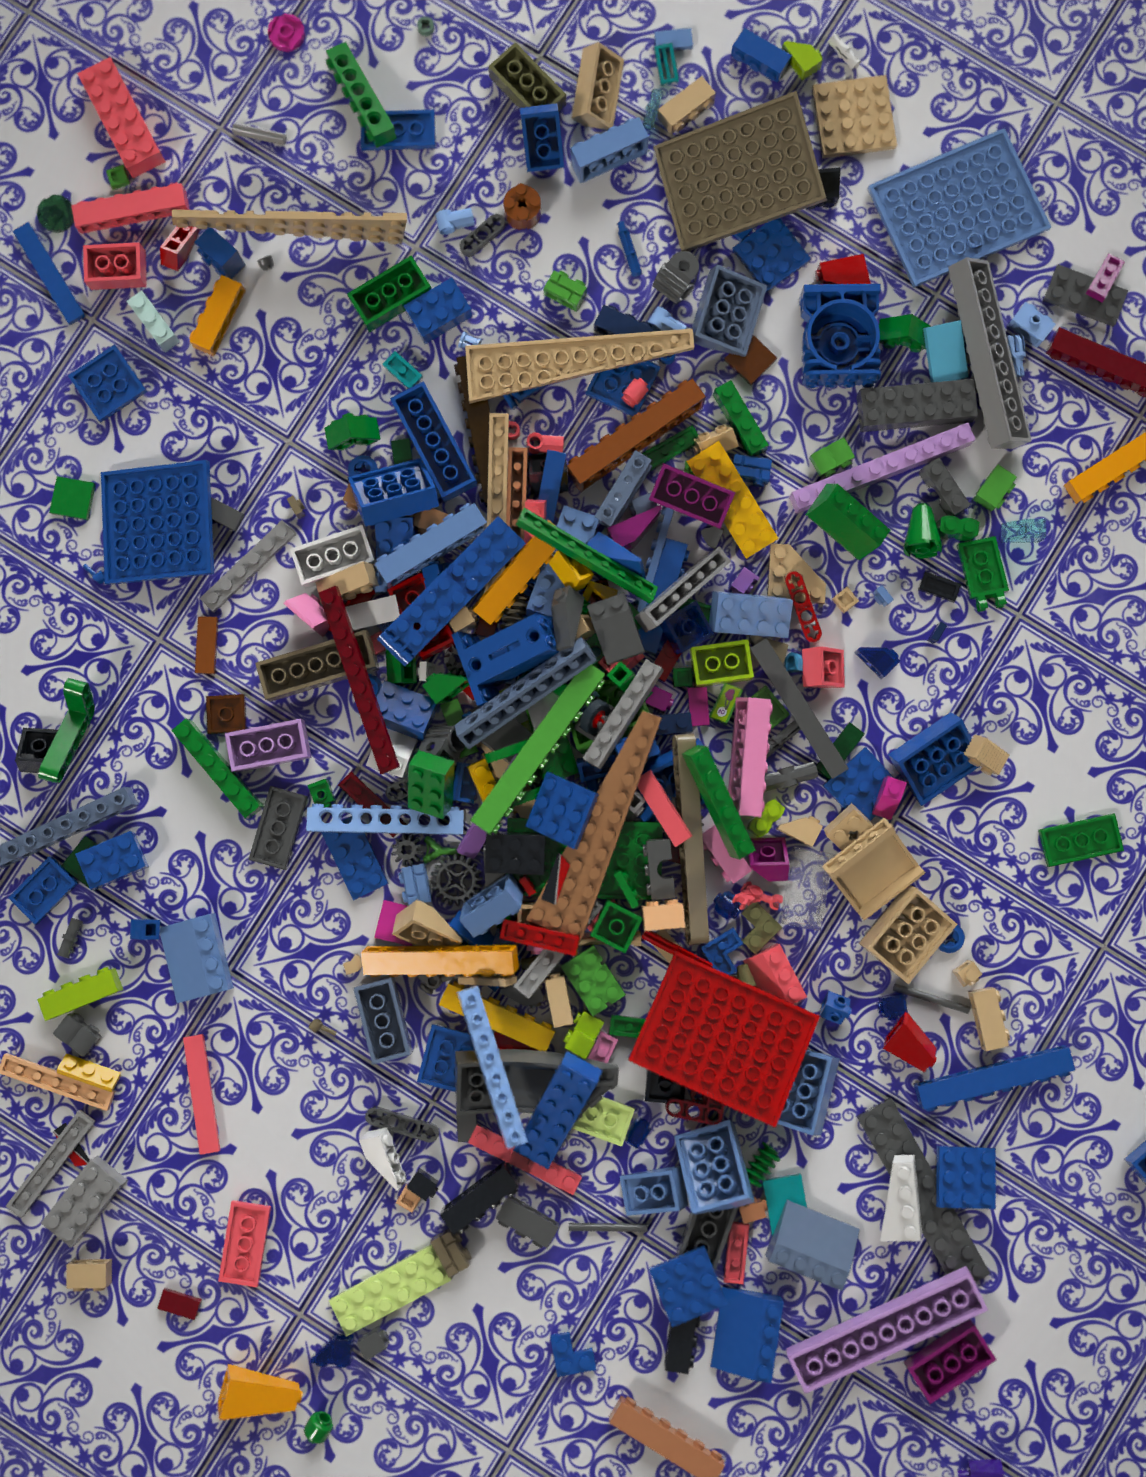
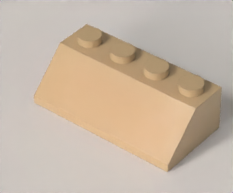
M600 42L583 48L571 118L584 127L608 130L614 124L624 59Z

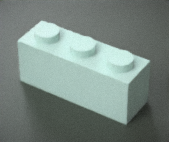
M142 290L127 300V303L165 353L180 342Z

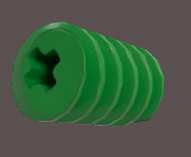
M762 1142L765 1149L757 1148L760 1155L753 1154L755 1162L748 1161L751 1168H746L749 1182L759 1188L762 1187L759 1180H767L764 1173L771 1174L768 1167H776L773 1160L777 1162L781 1160L778 1156L779 1153L765 1142Z

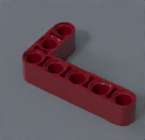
M670 1097L665 1102V1109L670 1116L710 1125H716L721 1122L725 1105L706 1097L705 1103L678 1097ZM672 1102L679 1103V1109L676 1112L669 1110V1105ZM691 1106L699 1108L697 1115H689L688 1110ZM711 1110L718 1112V1116L714 1120L708 1118V1113Z

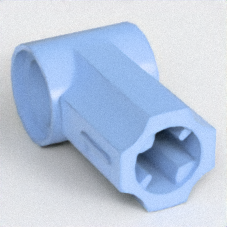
M471 208L453 212L451 210H441L436 213L439 233L442 235L451 234L459 228L475 225Z
M657 307L648 320L652 328H655L654 331L687 329V326L671 317V314L662 307Z

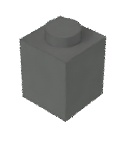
M377 1326L361 1336L356 1345L365 1360L368 1361L387 1349L389 1336L384 1329L382 1330L380 1326Z

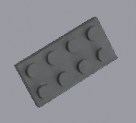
M1057 264L1043 301L1114 327L1128 290L1112 285L1105 300L1101 303L1086 295L1094 277Z

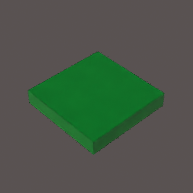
M57 476L49 513L88 520L96 484Z

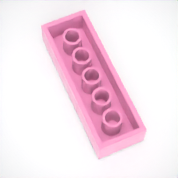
M736 697L728 792L739 815L761 817L764 811L763 793L766 791L764 779L768 770L766 756L769 752L768 735L771 732L769 720L773 711L771 699Z

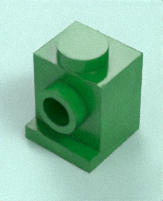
M328 779L307 785L314 804H324V808H329L332 806L331 803L336 801ZM320 791H323L325 794L323 798L318 796Z

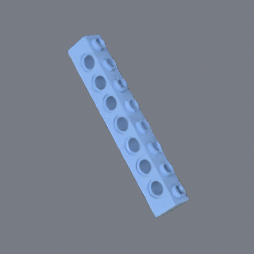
M312 804V807H307L306 831L463 835L464 811H460V807H451L446 815L450 822L448 825L442 826L438 822L439 818L412 809H402V806H390V809H382V805H371V809H365L363 805H351V808H343L341 804H332L331 808H324V804ZM325 813L332 814L333 819L330 823L322 821V816ZM345 813L352 815V821L348 824L341 821ZM370 814L372 821L369 824H363L361 822L362 815ZM384 814L391 816V822L387 825L380 822V818ZM402 815L410 816L411 822L408 825L400 823ZM422 815L429 816L430 823L428 825L420 824L419 818Z
M473 986L457 992L504 1144L510 1149L526 1143L527 1139L478 986Z

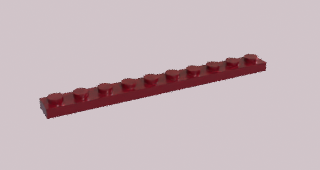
M338 586L330 587L318 594L380 774H385L400 768L339 588Z

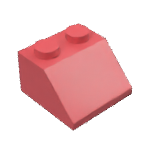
M822 646L802 649L803 687L845 688L844 650Z

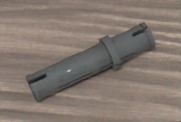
M795 720L776 736L773 735L771 737V740L768 742L769 752L766 759L777 749L783 748V744L801 730Z

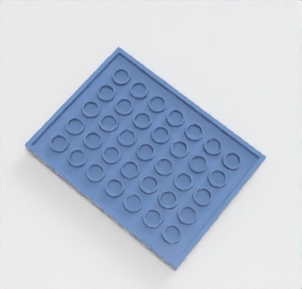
M1005 128L873 183L867 188L913 288L948 274L949 266L966 257L983 259L1051 229L1047 216Z

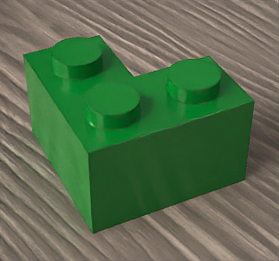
M913 314L880 319L879 343L889 349L902 345L909 348L911 352H921V350L926 349L923 328L930 327V325Z
M347 413L324 428L328 450L344 451L353 445L370 446L381 440L377 418L369 417L368 415L354 416L352 413Z

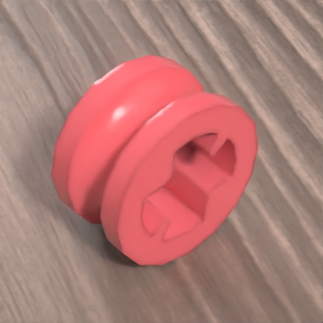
M509 421V427L516 429L515 434L508 433V440H515L520 435V427L516 422Z

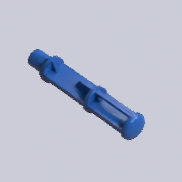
M620 221L617 223L618 235L632 277H639L642 274V270L629 229L626 228L624 221Z

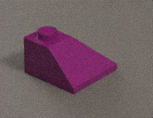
M785 837L750 838L755 848V851L748 855L750 868L767 881H788L790 864Z

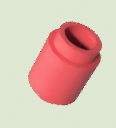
M641 378L638 380L633 379L623 392L621 399L630 407L638 405L649 391L647 388L648 384Z

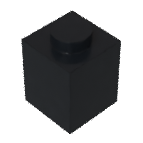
M420 1167L406 1187L424 1201L428 1197L433 1198L439 1189L436 1187L438 1180Z

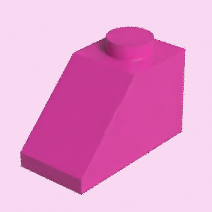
M890 776L884 777L872 814L891 820L901 802L907 782Z

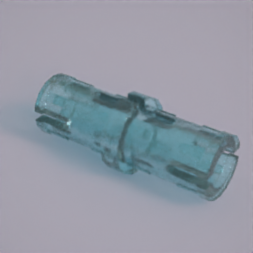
M652 89L649 104L646 105V115L643 126L646 129L654 128L663 96V91L660 89Z

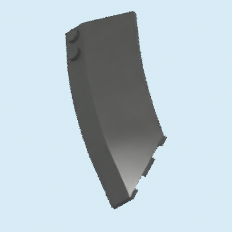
M498 1049L518 1113H533L565 1054L538 1050ZM475 1050L455 1051L456 1115L495 1113ZM577 1056L602 1070L599 1080L580 1112L577 1121L589 1107L593 1108L602 1100L603 1095L608 1090H613L618 1085L619 1067L617 1065L588 1058L583 1059Z

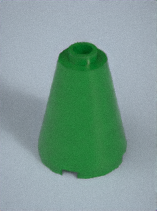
M919 503L912 509L903 552L906 556L910 557V554H913L919 559L935 557L938 551L942 552V543L933 510L928 504Z

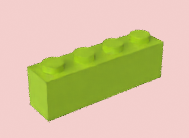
M102 968L97 971L95 976L91 977L88 974L78 978L80 981L73 984L71 981L61 985V990L55 992L54 989L42 993L43 997L37 999L45 1021L124 990L116 968Z

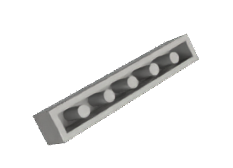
M720 546L708 552L634 618L645 632L656 628L731 562Z

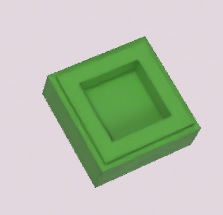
M124 165L106 170L113 190L131 185Z

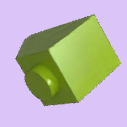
M789 41L783 43L782 50L792 55L790 66L802 81L820 70L823 58L821 53L815 50L812 45Z

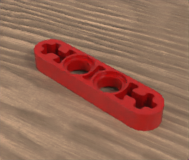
M790 571L785 576V584L790 598L793 600V606L802 632L809 642H817L822 636V631L803 577L797 571ZM791 575L799 577L796 583L798 587L802 585V589L791 591V589H795L792 582L789 583ZM799 592L805 594V600L802 603L795 601V595ZM805 610H809L812 614L811 619L808 621H804L801 618V614ZM811 624L813 630L818 631L815 634V638L808 636L810 629L808 626L804 628V625Z

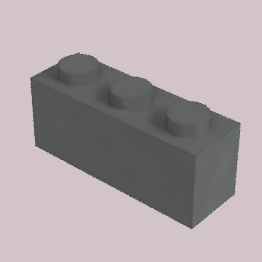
M514 1196L506 1197L496 1216L501 1226L515 1229L517 1235L522 1238L527 1236L533 1240L532 1243L540 1248L543 1246L548 1248L559 1228V1222Z

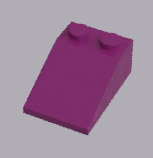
M661 505L607 529V537L632 553L631 550L636 547L660 518Z

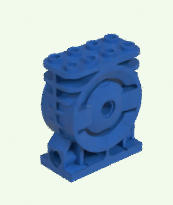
M812 284L803 286L799 297L801 318L807 322L802 336V384L806 385V388H816L817 386L834 388L836 385H844L845 388L863 385V387L868 388L873 387L881 377V371L879 370L881 366V360L879 359L881 354L879 349L880 329L875 316L879 311L880 284ZM827 324H830L822 330L820 336H811L816 335L822 327H824ZM835 341L842 342L843 346H836ZM857 354H859V355H867V354H868L867 357L860 356L859 359H858L854 364H852V365H850V366H848V367H845V368H837V366L847 365V364H849L850 362H852V361L855 359V357L857 356Z

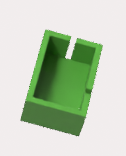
M594 945L561 965V968L592 1016L607 1008V1002L613 1004L626 995L607 964L603 963L601 965L600 962L603 961V958Z

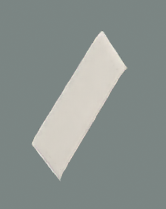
M396 595L345 607L353 630L395 621L400 615Z

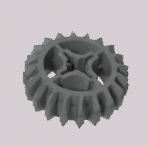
M454 854L452 861L448 855L446 856L447 863L440 859L439 862L442 867L435 865L434 868L438 870V873H431L432 876H436V880H430V883L437 884V886L432 888V891L438 889L440 892L435 896L438 898L443 895L444 897L441 900L443 903L448 898L449 906L453 904V900H455L456 906H460V900L465 903L467 897L471 899L472 893H478L475 890L476 887L482 888V885L477 884V881L483 880V877L476 876V874L481 873V870H474L478 864L474 863L471 866L472 859L468 858L465 862L464 855H461L460 860H458L457 854ZM461 864L466 869L456 873L449 866ZM445 870L449 876V882L442 887L441 877ZM471 873L472 885L468 890L464 884V879ZM452 875L456 877L463 875L460 880L461 885L452 884ZM457 887L464 895L452 896L447 891Z

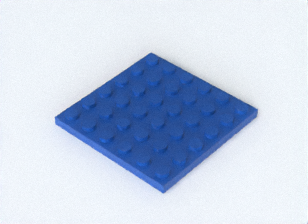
M208 460L101 472L105 584L114 585L214 574L210 462Z

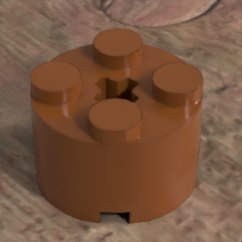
M520 183L506 193L503 205L508 224L517 230H528L536 226L541 218V199L537 191L530 186Z

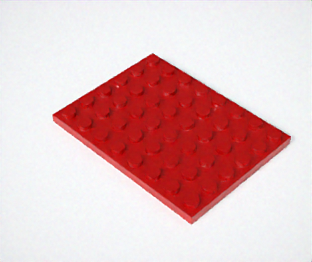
M675 951L628 1061L776 1128L820 1016Z

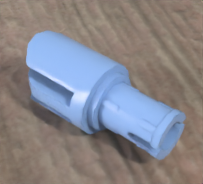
M1006 335L1016 377L1025 376L1023 359L1026 357L1024 335Z

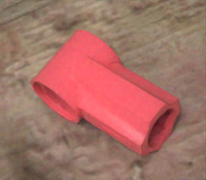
M534 432L527 437L526 448H528V452L531 454L547 453L548 449L563 452L564 436L541 435ZM536 440L540 445L534 447L530 442Z

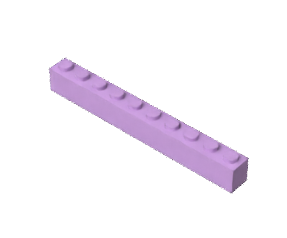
M965 423L795 490L790 494L789 498L795 513L799 514L809 510L826 484H839L848 493H852L966 448L976 439L969 423Z

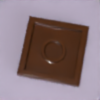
M752 335L745 357L729 353L724 358V361L750 386L777 360V357L754 335Z
M245 694L206 696L207 734H225L247 729Z

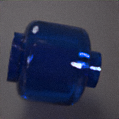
M726 891L723 894L718 893L713 900L715 903L714 911L726 920L735 919L742 911L739 909L741 906L740 902L732 903L735 895L730 891Z

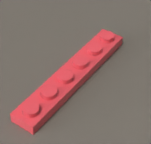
M479 1124L476 1125L468 1141L469 1144L574 1195L582 1178L581 1175L553 1161L548 1169L513 1151L514 1147L508 1149L501 1135Z

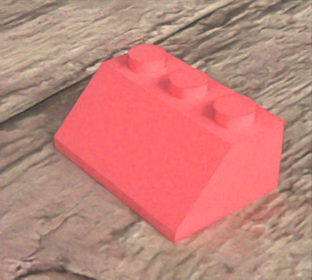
M776 943L756 955L743 960L744 964H748L757 988L792 1004L807 997L780 944Z

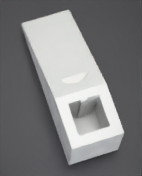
M388 1128L367 1131L359 1140L365 1158L396 1191L399 1190L407 1181L406 1173L402 1169L399 1154L395 1150L393 1138Z

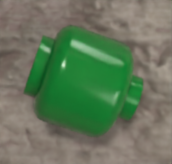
M321 1411L315 1412L309 1417L304 1427V1434L309 1442L321 1444L327 1440L333 1429L330 1415Z

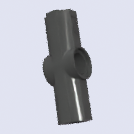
M814 761L795 767L794 765L779 769L777 772L765 774V792L781 787L782 789L798 785L799 782L817 778L818 771Z

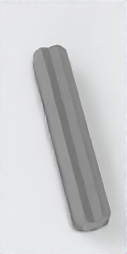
M234 123L232 126L234 135L281 145L286 144L287 136L285 133Z

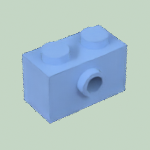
M1025 302L1007 326L1019 335H1024V339L1038 348L1056 324L1049 316L1040 313L1034 305Z

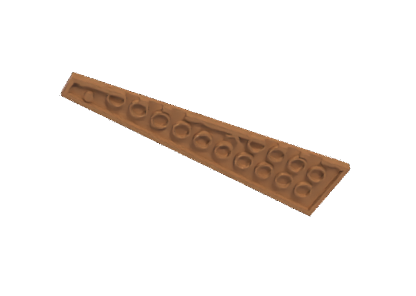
M642 711L597 792L599 796L578 849H572L567 846L562 854L563 858L570 864L557 903L552 904L542 900L545 885L526 919L527 921L551 930L581 936L580 941L582 940L659 728L661 717Z

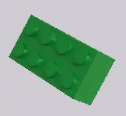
M411 255L347 293V296L370 333L405 312V304L432 288Z

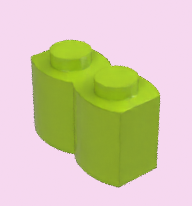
M775 799L766 802L761 817L755 816L752 818L747 829L757 838L766 835L771 829L772 823L783 815L785 807Z

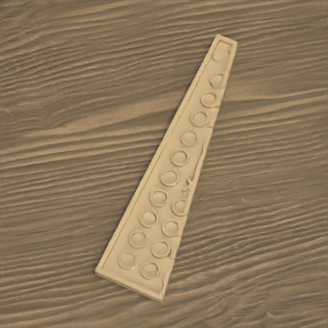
M693 329L465 346L469 403L694 350Z

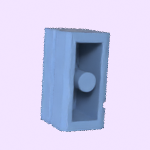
M426 864L401 868L402 872L399 873V880L405 887V891L402 892L404 903H408L409 906L416 900L425 903L432 902Z

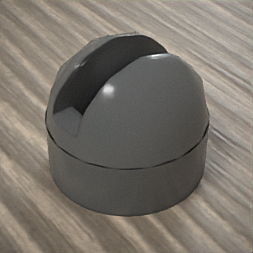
M271 255L257 260L260 268L264 271H268V265L270 269L274 266Z

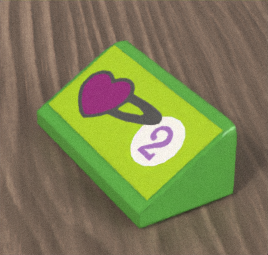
M727 683L724 684L709 718L727 725L735 709L736 697L741 696L743 689Z

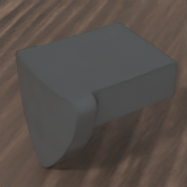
M710 527L701 530L705 542L712 549H715L724 532V528Z

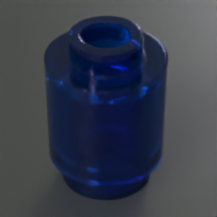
M642 1117L639 1120L635 1118L627 1131L625 1141L638 1149L640 1145H643L652 1130L649 1127L651 1123Z

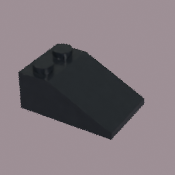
M647 1070L645 1102L665 1103L670 1097L684 1099V1086Z

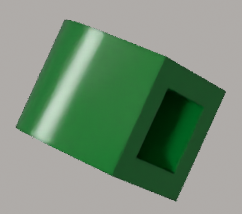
M621 661L607 674L613 683L624 693L636 676ZM652 691L649 693L645 701L653 694Z

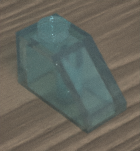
M1024 519L1002 523V543H1040L1046 538V519Z

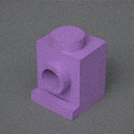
M744 567L730 586L731 593L749 594L755 586L752 582L756 584L760 577Z

